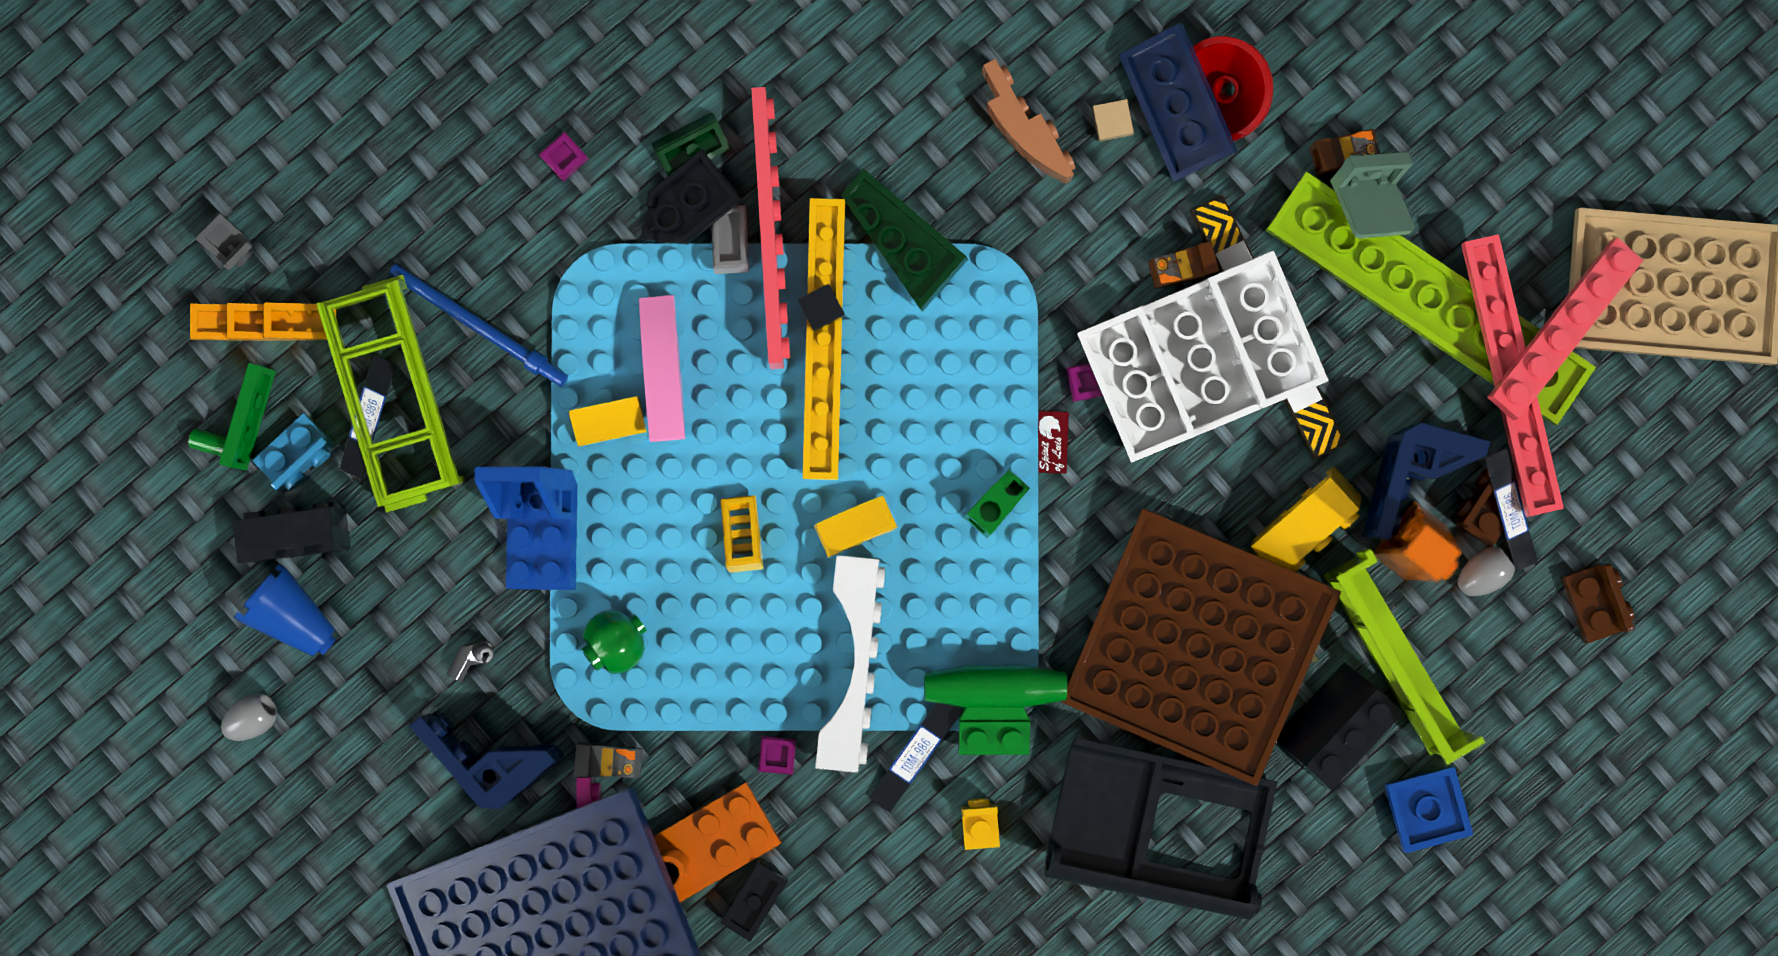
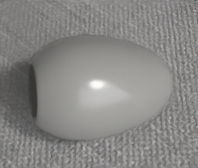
M1500 547L1483 549L1476 553L1461 570L1458 577V587L1467 596H1482L1492 593L1505 586L1511 580L1515 572V566Z
M253 693L240 698L224 715L221 722L222 734L227 739L233 741L249 740L264 734L276 721L277 708L270 697L260 693Z

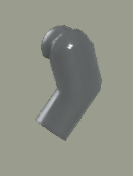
M476 641L462 645L458 649L446 675L454 680L463 682L470 666L480 663L486 664L493 659V647L486 641Z

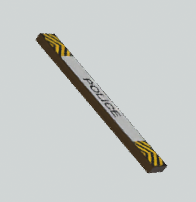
M1223 195L1190 211L1204 241L1212 242L1220 273L1254 259ZM1318 386L1283 400L1313 460L1346 444Z

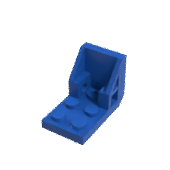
M475 467V483L493 517L507 519L506 589L576 590L578 484L572 470L546 467Z

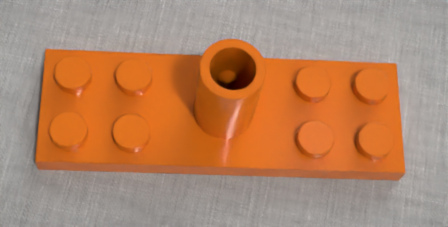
M747 781L654 835L664 863L672 862L678 868L679 876H670V879L680 902L781 844L779 836Z

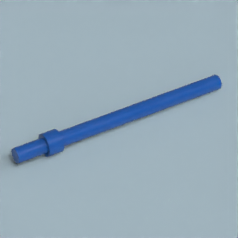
M395 264L389 272L390 277L404 275L407 288L523 362L524 368L535 375H543L559 387L566 383L569 376L548 363V358L538 351L534 350L531 352L399 265Z

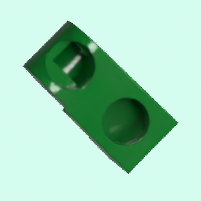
M1009 469L980 498L964 518L988 538L1023 498L1030 487Z

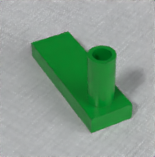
M248 363L227 436L195 428L189 436V447L220 456V465L247 471L276 370Z

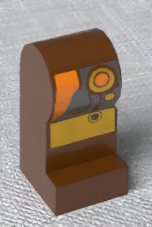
M1374 129L1363 130L1332 139L1317 140L1309 147L1317 177L1338 172L1344 161L1351 155L1358 153L1363 155L1381 153Z
M1211 241L1147 261L1155 289L1211 277L1219 272Z

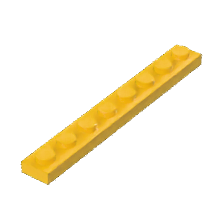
M810 198L807 294L829 283L841 308H843L845 199ZM842 318L816 332L813 331L807 320L803 479L838 480Z

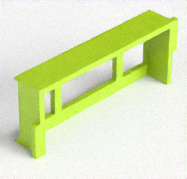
M404 275L362 286L363 291L316 303L377 507L384 506L386 513L428 501L427 493L466 482L464 476H458L403 290L408 288ZM386 295L397 334L345 348L334 310ZM401 344L426 429L374 444L362 409L360 395L349 359ZM430 439L441 480L389 495L377 454Z
M1361 549L1356 552V556L1325 573L1324 576L1331 587L1341 590L1338 599L1428 753L1430 756L1433 754L1441 755L1448 765L1484 744L1485 741L1482 736L1461 731L1366 570V568L1378 562L1371 549Z

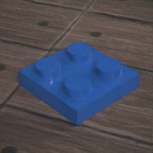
M1454 766L1384 783L1402 852L1409 853L1473 835Z

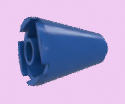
M279 563L275 569L280 574L277 577L272 574L268 575L244 603L243 606L248 609L244 616L237 612L233 618L310 656H314L317 651L324 655L336 640L332 636L335 628L282 563Z

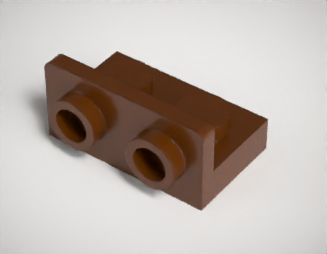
M1485 468L1475 481V485L1478 488L1471 498L1466 497L1458 507L1456 515L1459 517L1454 525L1486 546L1493 547L1502 534L1504 527L1488 468Z
M1599 563L1561 577L1584 643H1591L1619 632L1634 630L1632 623L1635 620L1634 611L1630 603L1624 601L1620 590L1623 586L1622 578L1618 570L1612 568L1610 563Z

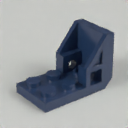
M1424 423L1404 427L1388 436L1361 537L1378 541L1390 540L1392 534H1397L1401 523V515L1397 514L1401 500H1406L1410 490L1411 482L1407 478L1417 481H1423L1426 478H1439L1487 456L1490 441Z
M433 712L420 716L410 725V728L480 808H503L564 756L563 752L556 745L500 746L495 751L488 752L477 761L475 758L478 754L467 741L460 742L452 733L455 727L443 714L438 716ZM491 770L496 773V778L491 774Z

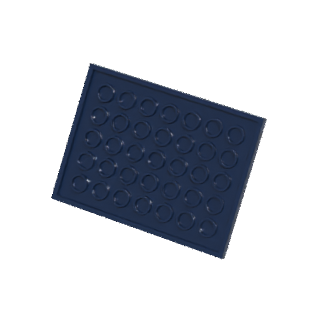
M634 787L617 792L386 884L414 956H701Z

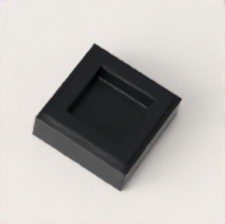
M829 283L797 300L814 332L845 316Z

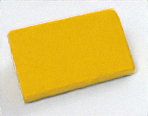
M638 396L569 411L578 447L647 432L641 401Z

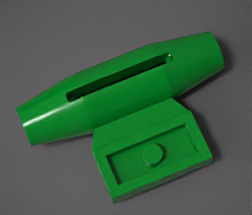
M965 665L924 673L925 701L965 707L959 717V755H1029L1030 719L1024 708L1065 701L1067 699L1066 672L1026 665Z

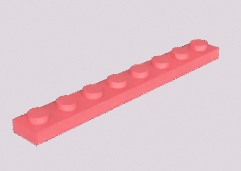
M758 87L751 88L768 362L770 369H784V359L790 358L789 337L782 338L781 325L788 324L787 303H780L779 290L786 289L785 269H778L777 255H784L783 236L782 234H776L775 221H781L780 200L773 199V187H779L778 166H771V153H777L776 132H769V120L775 119L774 98H767L766 88Z
M1499 234L1466 241L1461 244L1494 386L1498 384L1526 348ZM1538 397L1534 399L1523 415L1516 420H1512L1500 409L1525 517L1564 509Z

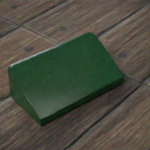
M709 113L651 144L667 176L700 149H703L711 159L731 149L713 113Z

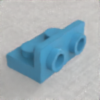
M303 413L252 461L271 480V486L276 491L284 492L287 489L292 491L304 481L305 476L303 474L312 465L318 467L329 458L331 453L328 450L335 443L308 414Z

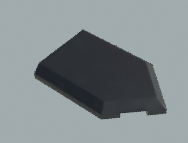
M700 149L648 192L646 202L648 209L645 225L642 226L640 240L688 245L742 201L703 149Z

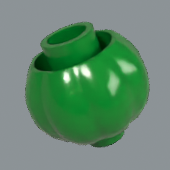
M617 610L602 611L593 616L586 624L583 639L587 644L581 648V651L596 671L604 667L609 674H622L630 671L640 662L645 649L642 634L647 630L635 614L629 618Z

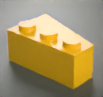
M1332 466L1326 472L1328 476L1314 488H1308L1302 494L1303 497L1288 510L1283 511L1253 539L1251 548L1258 556L1296 572L1306 563V560L1303 558L1313 549L1316 552L1321 551L1332 541L1331 533L1340 526L1345 530L1359 518L1360 515L1357 511L1360 509L1362 496Z

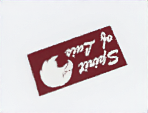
M1038 411V473L1067 474L1069 412Z

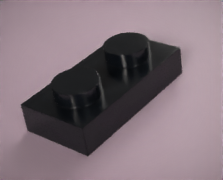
M758 861L722 919L721 924L751 942L787 884L788 879Z

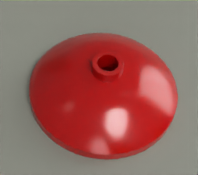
M1229 36L1205 39L1195 44L1193 48L1233 141H1236L1252 133L1267 116L1273 99L1272 73L1264 56L1250 43ZM1229 83H1232L1234 86V93L1231 96L1226 92V86Z

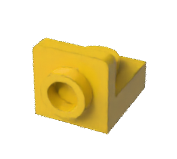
M989 798L968 800V806H961L965 850L1000 847L998 807L996 803L990 804Z

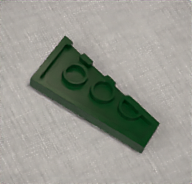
M864 169L841 194L846 204L868 233L919 309L923 312L968 260L967 256Z

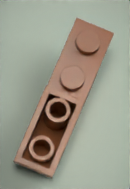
M996 58L984 64L982 74L995 97L987 102L986 110L996 127L1006 140L1032 165L1064 184L1071 181L1074 176L1072 170L1076 167L1067 150L1062 152L1056 142L1059 135L1050 119L1045 121L1041 113L1028 120L1027 115L1030 114V110L1021 95L1015 96L1010 86L1014 84V81L1005 65L1000 67Z

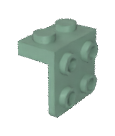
M1387 151L1373 155H1363L1360 153L1351 155L1344 161L1342 167L1330 180L1355 237L1361 239L1407 235L1414 230L1415 225L1396 185L1413 164L1408 152L1392 153Z

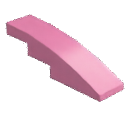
M674 295L639 298L650 442L685 439L683 386L680 370Z

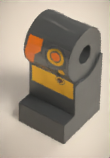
M579 742L576 744L574 776L640 778L643 749L630 746Z

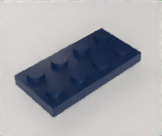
M1178 23L1119 55L1173 182L1180 181L1238 152L1183 24Z

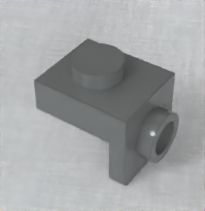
M219 211L194 236L200 244L222 262V265L228 271L234 265L238 268L241 267L252 255L250 251L253 246L251 240Z

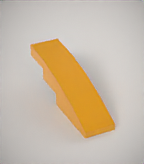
M266 302L264 304L227 303V305L190 304V340H327L317 304Z

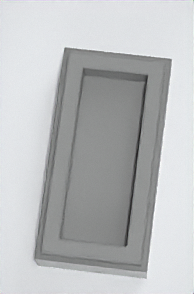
M736 205L712 225L714 274L749 272L746 205Z

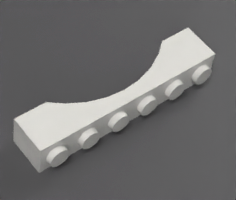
M838 555L836 557L833 591L843 605L851 624L854 639V669L851 684L842 704L834 716L819 731L816 758L817 769L858 773L859 764L866 765L868 743H861L862 729H870L871 708L865 707L866 693L873 694L875 673L868 672L869 658H877L878 638L872 637L873 623L880 624L882 602H875L876 588L884 587L885 567H878V559Z

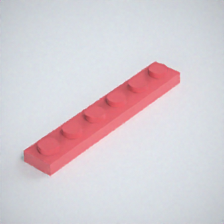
M1618 237L1610 240L1487 398L1512 420L1519 419L1639 267L1643 259Z

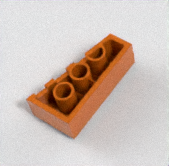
M1413 500L1401 516V523L1397 534H1392L1390 540H1382L1373 553L1380 562L1403 580L1439 581L1441 578L1446 580L1458 566V562L1455 560L1461 551L1447 525Z

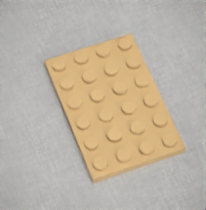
M1590 208L1575 209L1569 292L1610 240L1618 237L1643 259L1639 267L1575 348L1762 365L1778 364V225Z

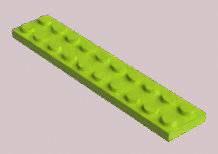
M1305 172L1265 231L1494 385L1470 282L1401 235L1361 239L1355 237L1335 191L1308 172ZM1518 315L1525 347H1527L1540 329ZM1572 351L1537 395L1542 418L1553 426L1558 425L1596 367Z

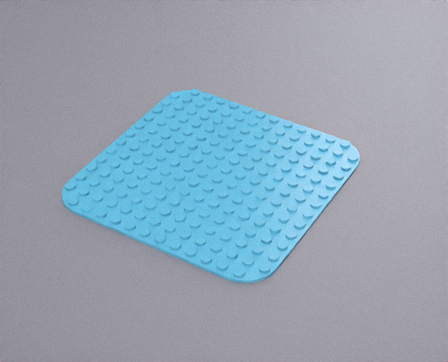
M610 244L587 252L566 270L556 288L552 303V365L569 377L562 387L551 381V468L572 470L578 484L576 590H550V671L558 695L571 712L593 726L616 731H820L842 704L851 684L854 669V639L851 624L843 605L833 591L837 555L878 559V567H885L884 587L876 588L875 602H882L880 624L873 623L872 637L878 638L877 658H869L868 672L875 673L873 694L866 693L865 707L871 708L870 729H862V731H916L936 704L935 702L924 700L925 672L965 665H1026L1038 667V308L1033 286L1025 272L1014 260L988 246L953 244L967 256L968 260L922 312L875 244H844L842 309L845 316L842 317L838 480L803 479L807 318L797 300L807 295L809 244H783L784 255H777L778 269H785L786 289L779 290L780 303H787L788 324H781L782 338L789 337L790 358L784 359V369H770L768 362L761 244H748V273L714 274L713 244ZM674 295L683 386L685 439L650 442L643 373L639 298ZM636 396L640 398L647 432L578 447L569 416L570 410ZM1010 469L1030 489L996 530L986 538L964 516L994 483L996 484ZM756 495L764 568L761 570L730 573L725 563L721 499ZM883 495L897 528L828 558L814 525ZM749 509L730 511V517L750 514ZM750 523L731 525L732 530L751 528ZM752 538L733 540V545L752 543ZM753 552L735 554V558L753 556ZM617 610L629 618L635 614L647 630L642 634L645 647L640 662L628 672L609 674L604 667L596 671L581 651V648L587 644L583 639L586 624L593 616L602 611ZM956 706V707H958L959 709H961L962 712H963V710H964L965 707ZM959 717L949 731H959Z

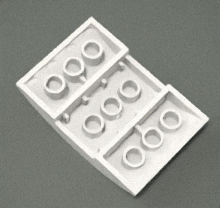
M1274 251L1077 333L1131 463L1329 381Z

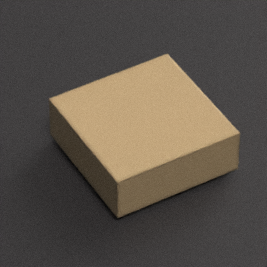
M1127 99L1092 107L1099 142L1132 136L1134 134Z

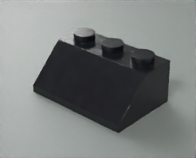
M1343 662L1282 728L1277 743L1322 786L1332 791L1404 712L1376 686Z

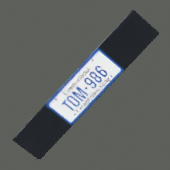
M376 355L372 357L360 397L372 442L395 369V364ZM352 424L339 470L362 479L365 463Z
M1504 449L1487 457L1485 461L1515 571L1518 572L1537 563V558L1508 450Z
M936 703L869 796V799L888 812H891L959 717L962 710L953 705Z

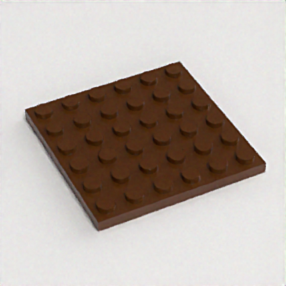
M1142 508L1067 685V699L1061 701V703L1257 786L1333 613L1341 590Z

